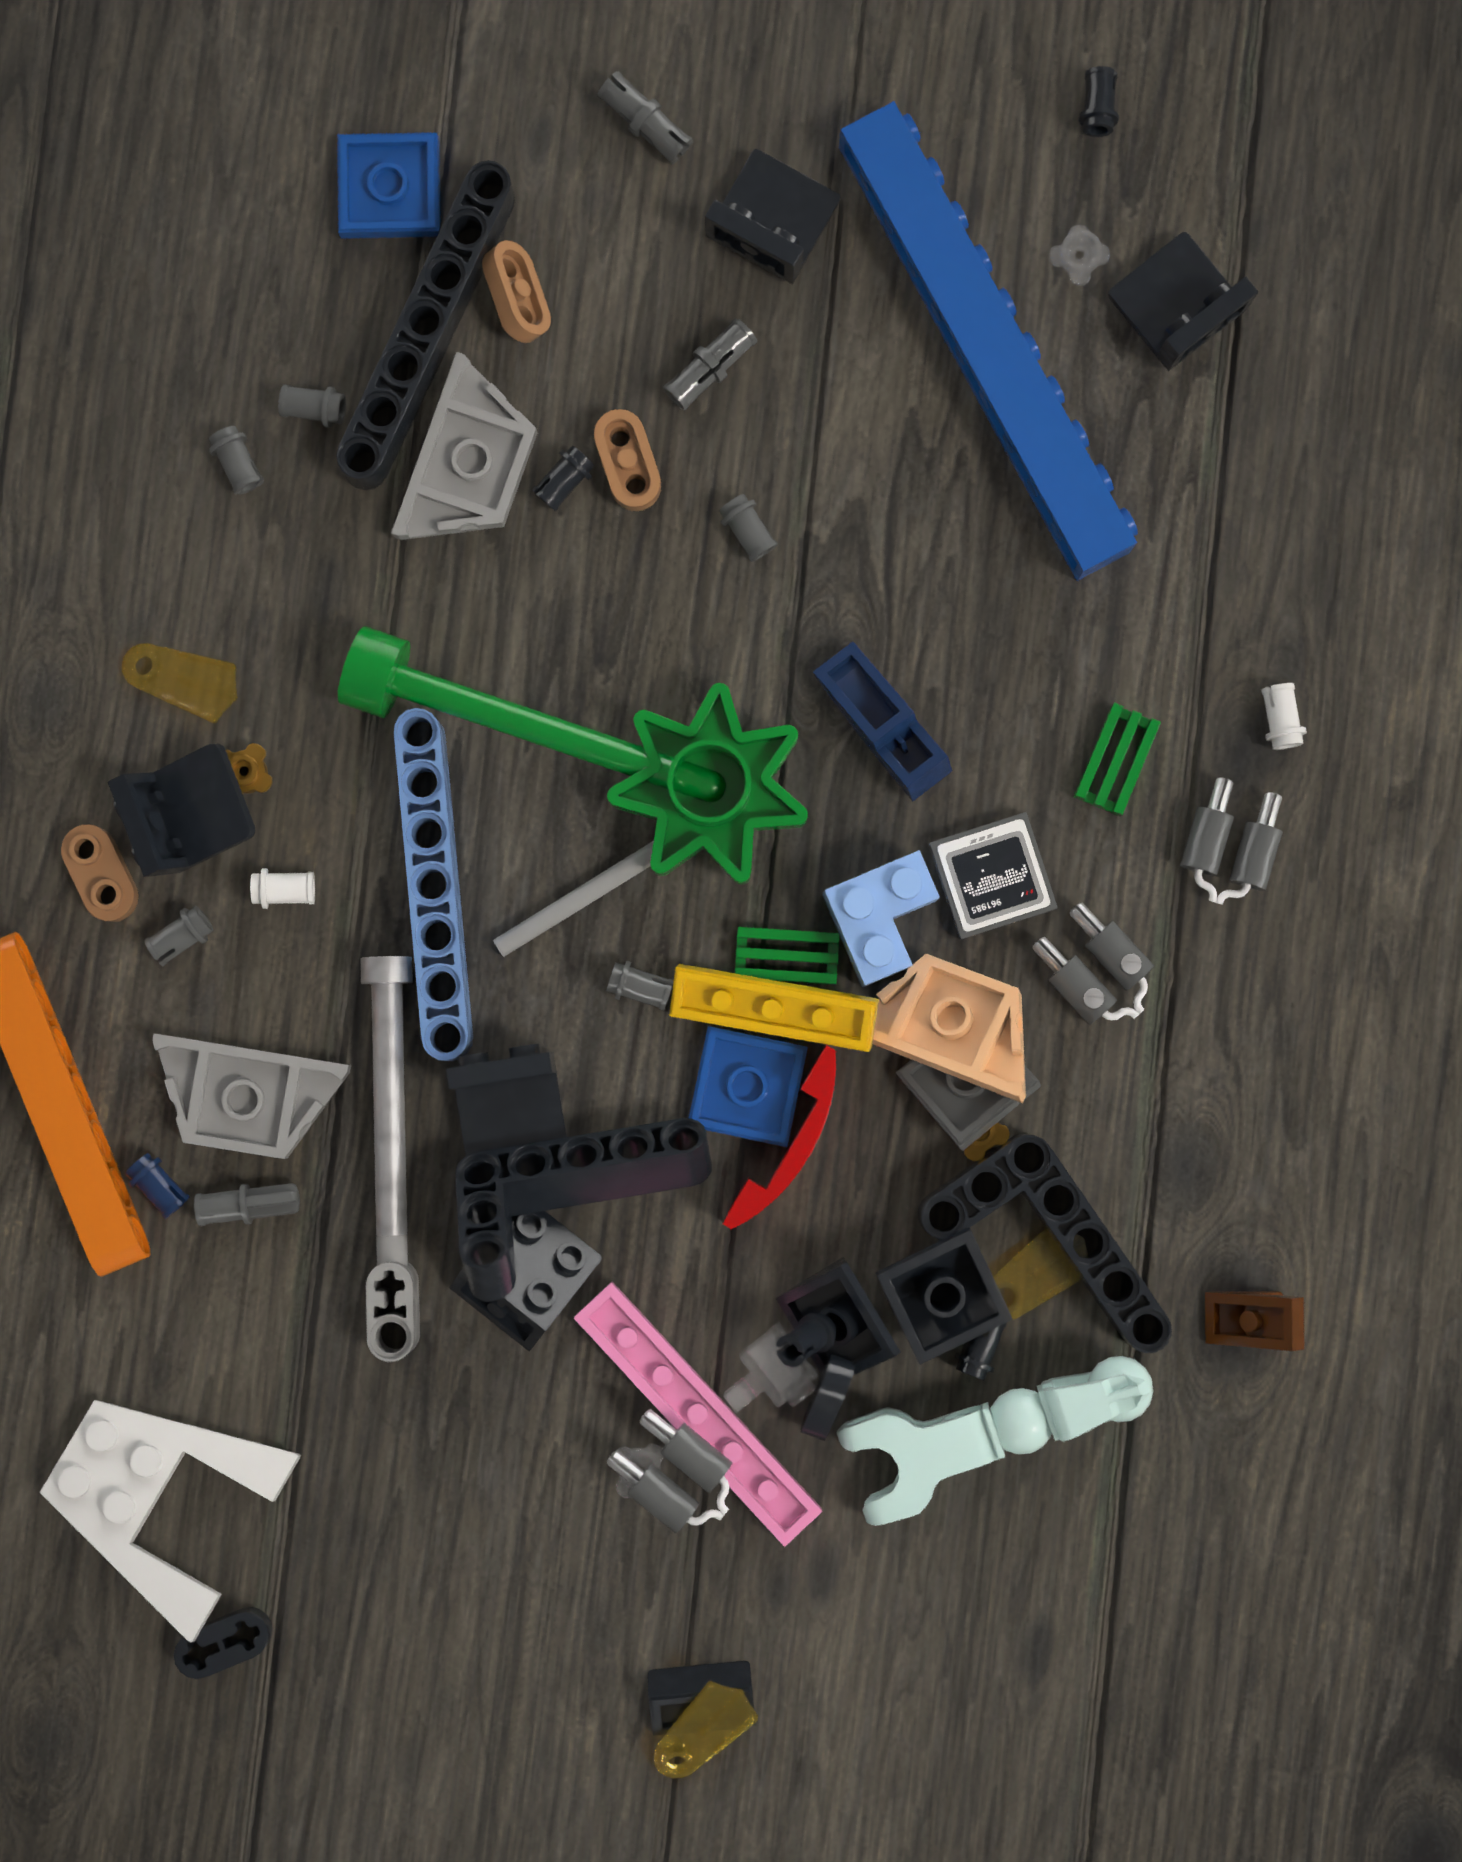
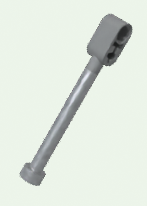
M408 956L361 958V984H371L377 1253V1266L370 1272L366 1281L367 1344L375 1357L387 1362L398 1361L405 1357L416 1347L420 1337L419 1277L416 1269L408 1262L402 984L413 983L412 957ZM391 1271H394L395 1279L404 1280L405 1284L404 1288L395 1293V1308L405 1305L406 1312L392 1310L381 1314L380 1308L385 1309L391 1305L390 1288L382 1287L381 1280L390 1276ZM395 1322L404 1328L407 1338L403 1348L392 1349L383 1342L381 1330L385 1323Z

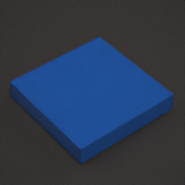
M438 133L338 134V233L340 238L437 237L440 232Z
M708 1026L689 1118L699 1121L707 1131L787 1147L808 1047Z

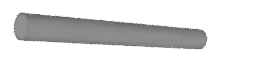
M654 841L495 938L493 942L501 955L505 957L651 866L650 861Z

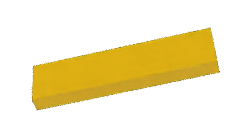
M678 964L675 967L669 1016L869 1052L872 1048L879 999Z

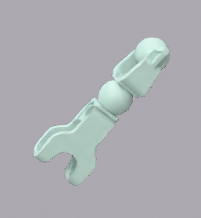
M1125 1356L1109 1357L1098 1363L1092 1372L1061 1376L1043 1381L1041 1385L1037 1386L1039 1393L1025 1388L1009 1390L1000 1395L991 1408L988 1402L931 1420L920 1421L912 1418L906 1412L887 1407L845 1422L836 1433L840 1444L848 1451L855 1452L862 1449L879 1448L891 1454L897 1463L898 1474L894 1483L878 1492L870 1494L863 1507V1514L868 1524L874 1526L883 1525L921 1513L931 1500L934 1488L940 1480L1005 1458L1004 1450L1018 1455L1029 1454L1042 1448L1052 1434L1055 1441H1067L1109 1420L1114 1422L1132 1421L1141 1416L1151 1403L1153 1395L1152 1378L1146 1368L1135 1359Z

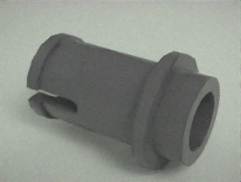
M284 384L279 394V415L282 417L290 416L322 421L324 427L330 428L334 423L341 424L343 422L346 411V397L343 393H337L335 387L329 386L325 391L297 388Z
M229 426L209 437L212 445L209 448V453L211 456L218 457L235 495L252 491L264 482L263 476L260 475L244 444L247 441L245 433H239L236 426Z
M741 494L719 510L723 516L721 524L724 527L729 525L749 555L750 561L754 562L778 546V542L773 539L754 510L756 502L753 499L748 501L745 494Z
M195 906L190 910L183 908L180 910L181 917L144 940L150 954L155 960H158L161 966L168 964L171 959L199 941L204 944L208 941L207 935L213 932L214 929L199 907Z
M626 961L625 965L615 962L606 990L616 994L615 1000L619 1001L620 996L657 1007L662 1011L665 1010L674 979H667L630 967V961Z

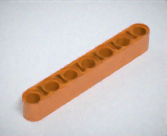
M16 931L1 937L0 1046L86 1256L96 1274L103 1277L148 1258L151 1255L149 1242L30 951L23 938Z

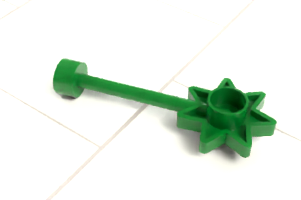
M363 626L359 630L346 657L338 687V702L340 704L385 718L391 711L397 697L630 776L608 790L607 798L615 809L657 820L650 865L653 872L658 876L669 874L704 849L735 883L745 884L751 878L754 831L800 828L807 821V809L773 779L797 744V729L792 725H782L742 732L730 690L724 683H715L711 686L690 726L683 725L648 710L638 711L634 715L633 721L642 742V747L407 667L411 649L410 641L367 626Z

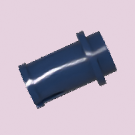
M146 1153L125 1172V1175L131 1180L128 1185L131 1188L137 1186L166 1220L172 1213H175L190 1199V1196L185 1194L160 1167L159 1164L162 1160L159 1157L154 1160L149 1153Z

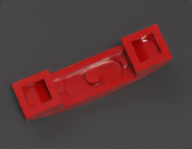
M828 1045L823 1047L800 1087V1090L817 1100L769 1183L764 1187L749 1177L747 1178L722 1221V1224L726 1227L733 1229L764 1210L790 1185L808 1160L821 1135L832 1103L836 1076L835 1049Z

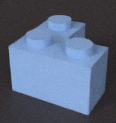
M920 850L828 888L822 894L838 933H840L841 940L861 987H865L912 966L893 919L934 903L940 898Z

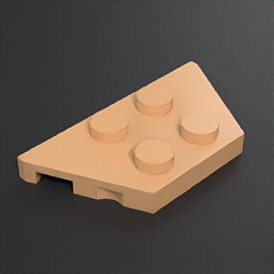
M925 954L907 969L906 974L901 979L892 981L876 994L879 1002L872 1044L1023 1103L1026 1091L1022 995L1019 988Z

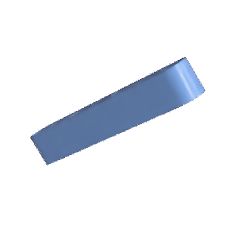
M413 708L406 710L398 717L394 726V741L421 1040L424 1049L433 1058L454 1061L458 1060L459 1056H465L469 1052L473 1042V1029L446 735L443 726L432 713L425 709ZM427 722L431 724L433 729L430 741L419 747L410 745L407 739L410 728L416 723ZM423 772L435 774L437 778L435 791L427 797L415 796L412 790V783L415 777ZM428 822L438 823L442 830L439 843L431 848L420 847L416 839L419 828ZM433 872L442 873L447 882L444 893L439 898L426 899L421 890L424 877ZM439 922L446 923L451 931L449 944L441 950L430 949L426 942V932L429 927ZM449 973L456 983L455 992L450 999L443 1002L437 1001L430 991L431 982L438 974ZM447 1023L455 1025L461 1036L458 1047L449 1053L441 1051L435 1042V1034L438 1028Z

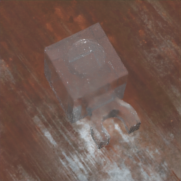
M780 1321L739 1353L740 1360L750 1372L725 1390V1395L723 1396L736 1413L763 1391L767 1393L777 1408H779L786 1401L792 1407L797 1405L816 1389L812 1381L819 1374L809 1359H806L803 1364L794 1368L784 1365L778 1358L776 1351L782 1347H777L776 1342L781 1336L788 1334Z

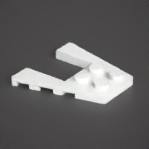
M94 1400L40 1493L186 1640L194 1642L219 1600L221 1593L134 1544L133 1542L185 1453L271 1502L277 1499L301 1455Z

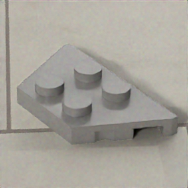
M456 352L391 532L392 536L396 539L405 540L504 527L537 436L536 427L520 411H517L506 400V397L492 383L490 384L462 353Z
M163 1034L153 1035V1045L160 1055L166 1075L165 1085L169 1098L175 1105L177 1112L176 1122L183 1143L287 1159L351 1070V1065Z

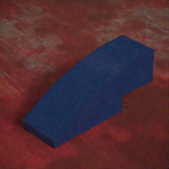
M851 642L813 671L814 676L854 730L912 802L952 772L946 753L917 721L914 711L854 642Z

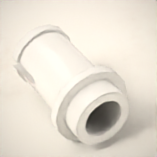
M1294 683L1272 685L1271 689L1270 687L1261 689L1270 733L1266 734V741H1272L1273 750L1288 749L1304 744L1302 735L1306 734L1307 731L1306 727H1300Z
M262 868L261 873L251 874L252 904H261L262 909H268L269 904H314V872L268 873L267 868Z

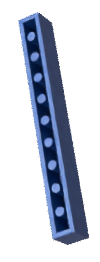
M895 101L842 128L840 131L839 149L1076 581L1129 554L1137 544L1134 537L1138 534L1137 526L1129 511L1124 507L1119 510L1110 494L1114 490L1113 483L1104 466L1100 463L1094 465L1086 448L1089 447V440L1082 425L1076 419L1070 421L1061 405L1065 403V397L1059 383L1052 375L1046 377L1037 360L1041 359V354L1037 343L1028 331L1022 334L1013 318L1017 315V311L1010 294L1005 288L998 290L989 273L993 271L988 254L982 245L974 246L965 230L969 225L962 207L956 200L951 203L941 187L945 182L939 165L933 157L926 159L918 145L921 138L914 120L908 113L902 116Z

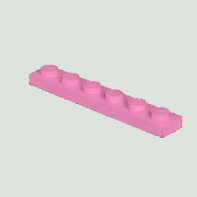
M613 1281L574 1316L577 1323L676 1430L685 1423L733 1462L724 1475L728 1480L729 1487L784 1547L822 1512L820 1505Z

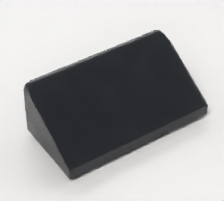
M748 1661L653 1669L648 1672V1699L653 1736L756 1726L751 1668Z

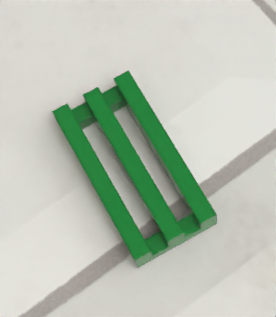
M1114 702L1081 777L1074 798L1117 816H1122L1161 721L1153 718L1148 719L1142 716L1141 713L1134 710L1129 711L1123 708L1124 706ZM1120 719L1127 722L1096 795L1089 792V788L1117 721ZM1137 727L1142 728L1145 731L1115 802L1110 801L1107 798Z
M738 927L735 973L775 981L836 985L840 933ZM747 939L828 944V953L747 948ZM746 958L826 963L827 970L826 973L751 969L746 968Z

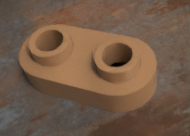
M501 241L484 255L482 261L483 272L502 327L515 340L529 343L549 329L551 323L550 311L528 253L513 241Z
M623 409L611 410L598 420L594 429V439L615 501L621 507L630 511L645 510L657 501L661 492V480L643 424L630 411ZM617 432H624L628 434L630 439L626 445L618 447L612 444V436ZM632 479H640L646 486L641 493L633 494L626 488L628 482Z
M80 825L73 828L67 833L62 842L61 854L86 909L91 915L100 920L118 922L126 919L137 906L138 890L113 837L106 830L94 825ZM91 841L94 845V853L91 857L83 859L79 854V848L83 842ZM112 886L116 891V898L111 904L105 905L101 900V892L104 888Z

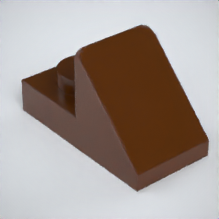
M1276 1291L1205 1292V1344L1283 1351L1305 1350L1304 1297L1283 1296L1281 1292Z

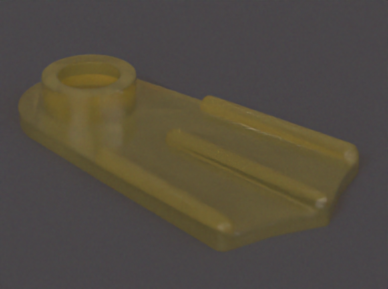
M146 643L132 647L123 658L122 672L129 684L213 724L238 699L236 665L234 663ZM143 657H149L152 660V669L147 674H138L136 671L138 660Z
M1047 1228L1039 1233L993 1276L998 1289L1007 1287L1014 1294L1013 1303L1007 1307L1013 1320L1082 1280ZM1076 1234L1073 1240L1075 1252L1079 1256H1088L1085 1239Z
M709 1681L656 1746L653 1755L656 1769L664 1776L670 1778L687 1777L758 1721V1714L749 1704L744 1691ZM673 1757L685 1759L680 1764H673L669 1760Z

